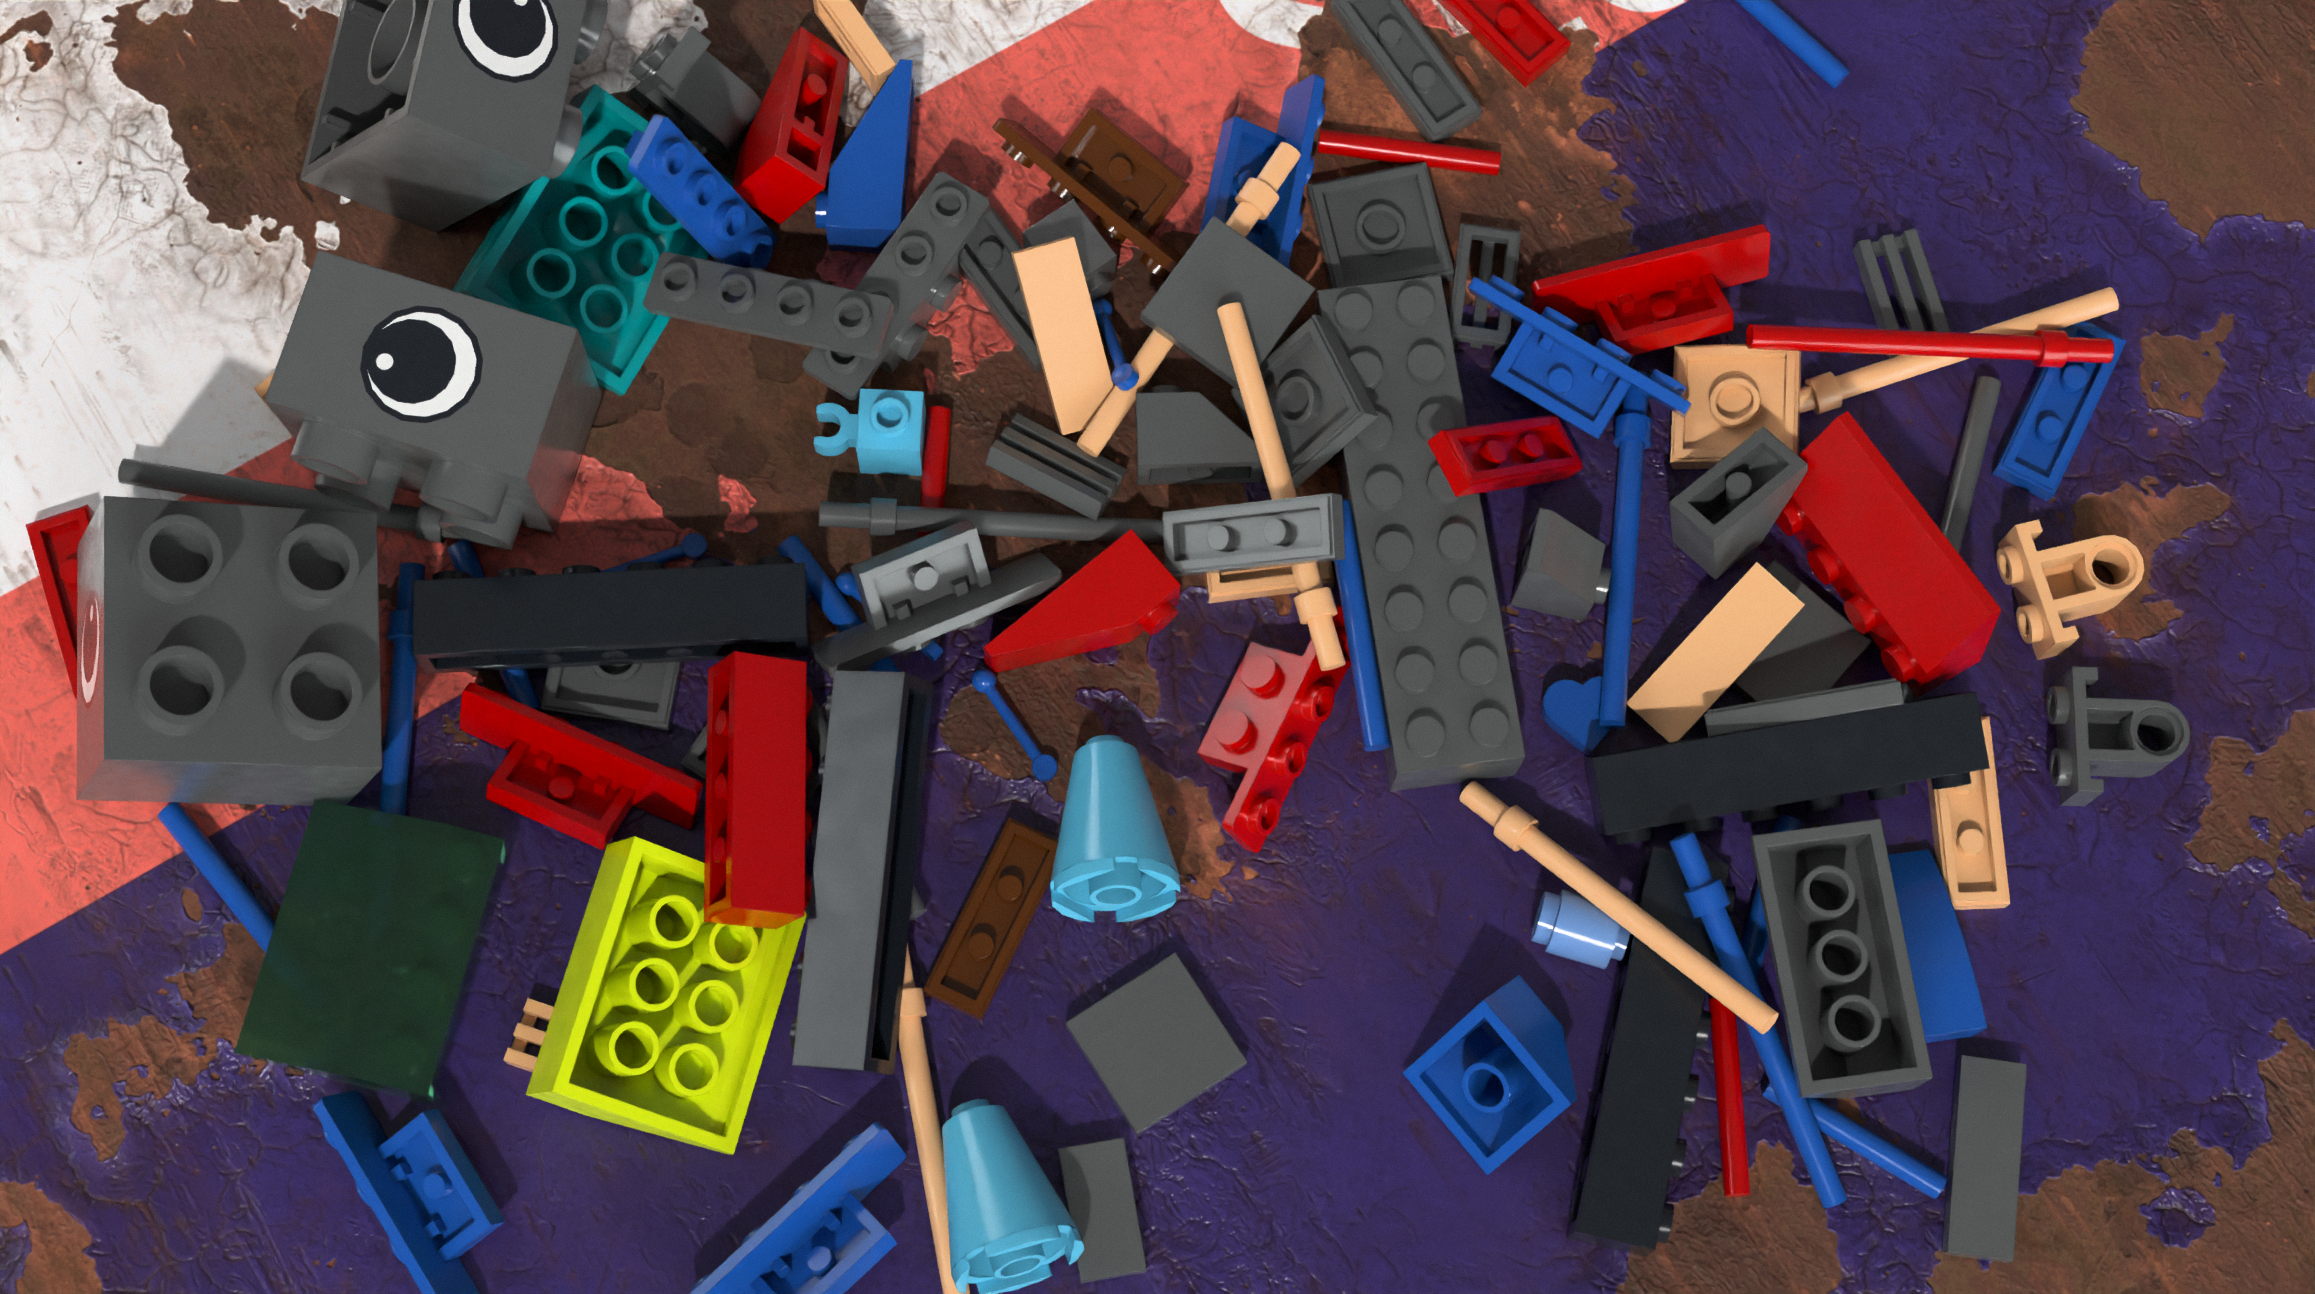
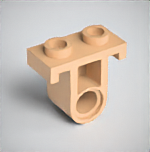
M2039 519L2015 525L1998 543V570L2004 583L2012 585L2019 605L2016 612L2017 626L2023 640L2027 644H2032L2037 660L2061 655L2079 638L2076 626L2063 628V622L2104 613L2114 608L2141 582L2144 573L2143 557L2134 544L2116 535H2103L2037 551L2034 540L2043 531ZM2092 564H2099L2107 568L2114 578V585L2100 581L2093 572Z

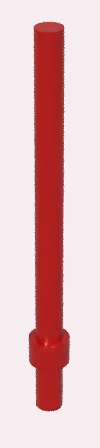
M1749 324L1746 331L1747 348L1760 350L2032 360L2036 367L2062 368L2066 362L2110 363L2114 355L2112 339L2068 337L2067 333L2063 330L2039 329L2034 335Z

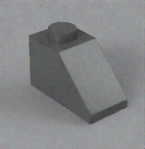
M1160 385L1150 388L1147 393H1136L1134 417L1137 485L1253 483L1262 481L1263 469L1255 441L1200 392H1185L1179 386Z
M1765 427L1760 428L1669 502L1672 542L1716 580L1762 543L1808 472V464Z
M1539 508L1522 546L1510 605L1584 622L1593 604L1603 605L1607 595L1612 568L1601 566L1605 544L1554 511Z

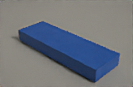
M2087 321L2061 328V330L2065 331L2068 337L2112 339L2114 343L2112 361L2110 363L2066 362L2062 368L2042 367L1992 472V475L2045 501H2049L2054 496L2127 341Z

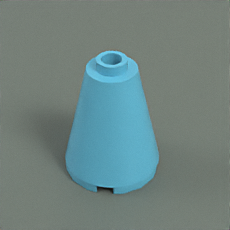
M1115 735L1096 736L1089 739L1086 745L1079 748L1074 754L1049 887L1052 907L1064 916L1087 922H1095L1094 911H1115L1116 922H1129L1154 916L1174 905L1176 902V890L1180 892L1181 878L1137 749Z
M986 1099L967 1101L955 1107L951 1112L952 1118L946 1121L942 1127L951 1276L958 1292L966 1294L968 1283L976 1284L979 1294H999L1017 1290L1053 1276L1049 1263L1063 1255L1066 1256L1068 1266L1078 1260L1085 1250L1080 1230L1006 1109L1000 1105H990Z

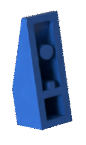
M899 60L831 166L828 191H820L817 194L816 228L826 229L829 251L881 253L906 218L915 95L913 60Z

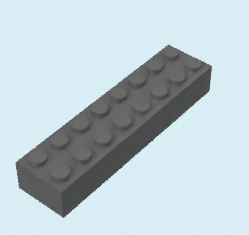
M1441 275L1317 290L1313 315L1316 314L1329 319L1378 415L1371 424L1334 456L1342 499L1349 500L1351 504L1387 721L1390 747L1384 749L1383 753L1389 790L1392 792L1516 775L1526 756L1480 495L1478 493L1456 497L1427 442L1441 430L1467 427Z

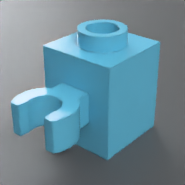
M860 388L858 414H849L844 407L835 403L817 405L816 414L818 421L825 423L834 422L840 426V430L832 437L815 436V452L824 456H836L845 452L849 447H856L860 473L922 476L926 422L924 392Z

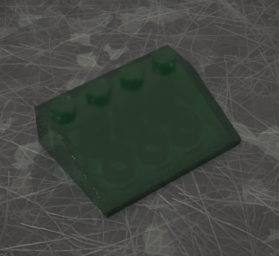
M314 800L234 1053L431 1105L506 857L505 839L437 821Z

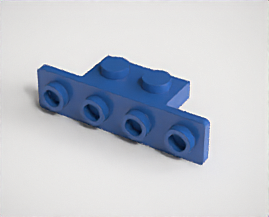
M1312 74L1286 90L1277 133L1236 116L1222 123L1200 233L1213 215L1223 223L1227 222L1238 206L1235 198L1248 178H1257L1280 142H1286L1300 152L1301 157L1276 192L1279 195V200L1266 220L1258 219L1246 239L1292 271L1289 261L1293 242L1297 238L1303 224V213L1300 211L1304 186L1309 181L1314 169V157L1311 155L1315 131L1320 126L1325 114V102L1322 100L1325 78Z
M658 114L652 117L645 132L634 131L624 150V153L630 158L628 163L629 172L717 262L743 268L755 267L764 269L771 260L773 248L777 242V235L698 151L696 146L685 137L668 117Z
M1492 275L1486 284L1480 279L1473 277L1467 287L1474 296L1522 323L1491 377L1597 440L1601 438L1631 387L1683 418L1686 417L1691 409L1692 403L1682 398L1687 389L1683 384L1654 369L1649 378L1627 366L1633 357L1628 352L1601 337L1595 346L1574 335L1578 327L1576 322L1548 306L1545 307L1540 315L1522 305L1520 301L1525 293L1505 280Z
M357 1090L323 1096L314 1103L312 1107L322 1124V1131L326 1140L339 1152L356 1181L355 1185L359 1196L372 1208L389 1237L391 1250L405 1264L421 1293L480 1294L459 1257L503 1224L505 1219L439 1109L423 1111L388 1139L362 1094Z
M880 1122L872 1123L863 1133L850 1139L843 1147L841 1153L817 1176L802 1184L794 1192L791 1200L763 1226L750 1232L743 1240L741 1246L717 1269L702 1277L693 1286L690 1294H844L897 1244L891 1234L860 1201L905 1160L906 1153Z

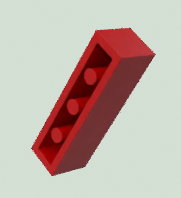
M734 651L708 669L704 922L776 930L805 916V908L809 903L811 894V880L805 872V845L809 840L812 826L810 812L805 809L806 781L809 778L812 767L811 750L806 746V719L812 707V690L806 684L807 662Z

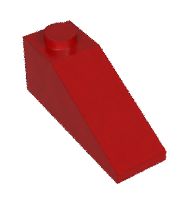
M800 27L793 34L743 141L732 188L748 205L756 208L779 224L783 223L825 188L849 64L847 57L803 27Z
M1130 529L984 646L985 665L992 672L999 673L1129 643L1144 631L1149 636H1153L1165 628L1178 614L1175 606L1179 603L1181 584L1134 531Z

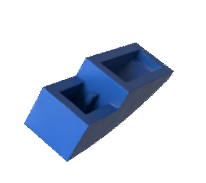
M1930 849L1890 854L1888 858L1926 1043L1975 1036L1987 1028L1979 990L1954 907Z

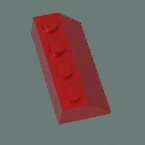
M1849 411L1843 413L1798 455L1808 464V472L1775 522L1787 536H1796L1808 552L1807 560L1815 576L1825 585L1831 583L1844 600L1845 613L1854 628L1861 634L1868 632L1881 649V659L1890 676L1896 678V681L1899 680L1900 684L1906 683L1914 695L1919 698L1981 661L2002 609Z

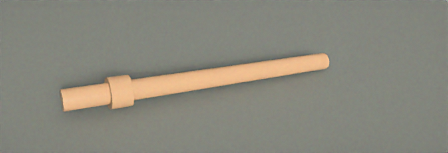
M1280 142L1257 178H1248L1236 196L1235 201L1238 206L1225 223L1246 238L1258 219L1266 220L1279 200V195L1276 192L1301 157L1300 152L1286 142ZM1153 329L1130 363L1139 373L1138 382L1128 391H1122L1115 385L1076 444L1079 448L1093 457H1098L1134 404L1136 393L1142 392L1173 346L1172 342Z
M2107 287L1969 333L2034 335L2039 329L2058 330L2118 310V298L2113 288ZM1899 355L1838 376H1834L1832 372H1827L1806 379L1805 386L1800 388V414L1813 410L1818 415L1842 407V400L1969 358Z
M1239 302L1223 305L1217 309V313L1271 500L1297 497L1242 305ZM1317 563L1291 565L1299 593L1298 596L1294 597L1300 623L1308 624L1321 671H1328L1345 665L1346 662L1332 618L1338 612L1331 588L1323 587Z
M1476 781L1470 782L1464 788L1459 798L1460 802L1493 826L1494 836L1515 852L1523 849L1759 1033L1765 1034L1774 1025L1779 1015L1778 1012L1538 829L1539 821L1520 806L1514 805L1510 808Z
M907 943L898 1043L943 1294H963L958 1292L951 1276L943 1138L921 1017L926 1016L927 1012L923 989L915 988ZM967 1284L966 1294H970L969 1284Z

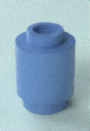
M1562 889L1560 895L1547 891L1543 893L1533 924L1530 941L1545 945L1544 952L1605 970L1610 958L1622 960L1627 948L1630 932L1582 895Z

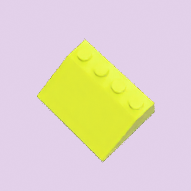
M636 836L607 844L525 1095L589 1117L733 1155L805 923L806 913L805 916L776 930L704 922L705 863Z

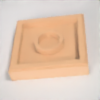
M1746 344L1674 346L1673 379L1687 387L1682 398L1692 404L1685 418L1672 411L1670 453L1672 469H1711L1762 427H1765L1795 454L1799 455L1801 351L1748 349Z

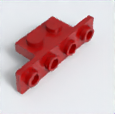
M1764 224L1536 280L1532 283V310L1541 315L1545 307L1548 306L1570 318L1578 325L1595 320L1605 340L1615 344L1632 356L1733 331L1734 312L1721 289L1762 279L1768 275L1771 234Z
M1336 605L1338 614L1332 618L1346 664L1336 669L1321 671L1312 638L1303 656L1251 642L1197 751V754L1207 764L1245 775L1222 821L1223 829L1245 850L1258 853L1267 835L1275 829L1280 816V808L1294 779L1302 773L1307 761L1308 750L1321 723L1329 717L1334 705L1335 694L1348 668L1351 666L1342 607L1340 605Z
M469 682L463 690L460 709V729L509 751L487 783V800L603 851L632 806L685 829H691L697 820L703 785L700 781L689 777L682 770L675 767H666L630 751L618 742L604 740L572 726L563 718L549 716L513 700L503 692L489 690L473 682Z

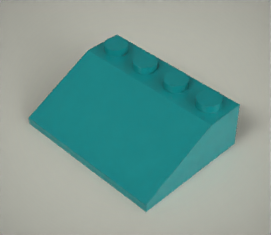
M593 84L573 96L569 103L581 110L583 127L578 147L567 168L555 179L542 176L513 192L452 291L578 329L598 385L622 396L626 393L671 318L649 313L643 305L660 254L669 252L706 260L709 253L628 170L630 158L624 153V150L634 131L645 132L650 122L598 85ZM720 173L726 179V181L732 186L733 181L727 178L722 173Z

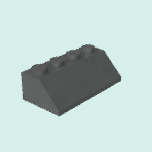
M1881 819L1751 836L1752 854L1799 1098H1856L1914 1090L1931 1080L1933 1075Z

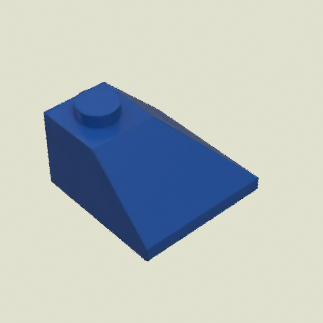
M1520 975L1485 998L1403 1072V1075L1487 1176L1577 1100L1563 1027Z

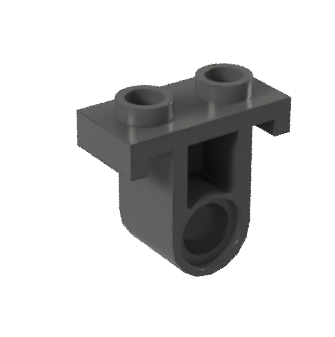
M693 26L675 38L667 32L655 46L651 43L633 63L629 72L636 79L624 94L642 109L647 108L651 104L707 150L721 156L727 155L755 118L762 102L746 83L706 51L711 41Z
M2072 666L2054 682V686L2049 688L2046 701L2048 722L2056 724L2057 748H2054L2050 755L2049 775L2052 785L2059 786L2060 806L2085 807L2104 792V780L2091 779L2090 776L2141 778L2152 776L2182 755L2189 744L2190 729L2185 716L2170 703L2158 700L2086 698V690L2098 680V667ZM2138 727L2146 728L2156 736L2159 743V751L2150 750L2141 743L2137 733Z

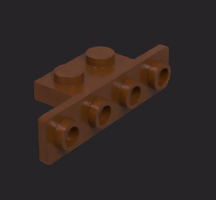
M1095 108L1089 109L1057 154L1018 122L998 118L992 128L1006 139L1001 148L1010 157L1029 169L1034 163L1051 176L1047 185L1053 192L1067 202L1074 199L1078 204L1081 200L1098 214L1093 223L1102 232L1123 244L1126 238L1145 252L1140 258L1141 263L1166 281L1183 256L1154 232L1189 187L1190 183L1100 110Z

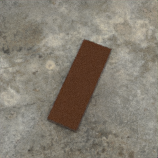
M1010 817L1008 818L923 989L924 995L980 1022L983 1021L1050 886L1058 840Z

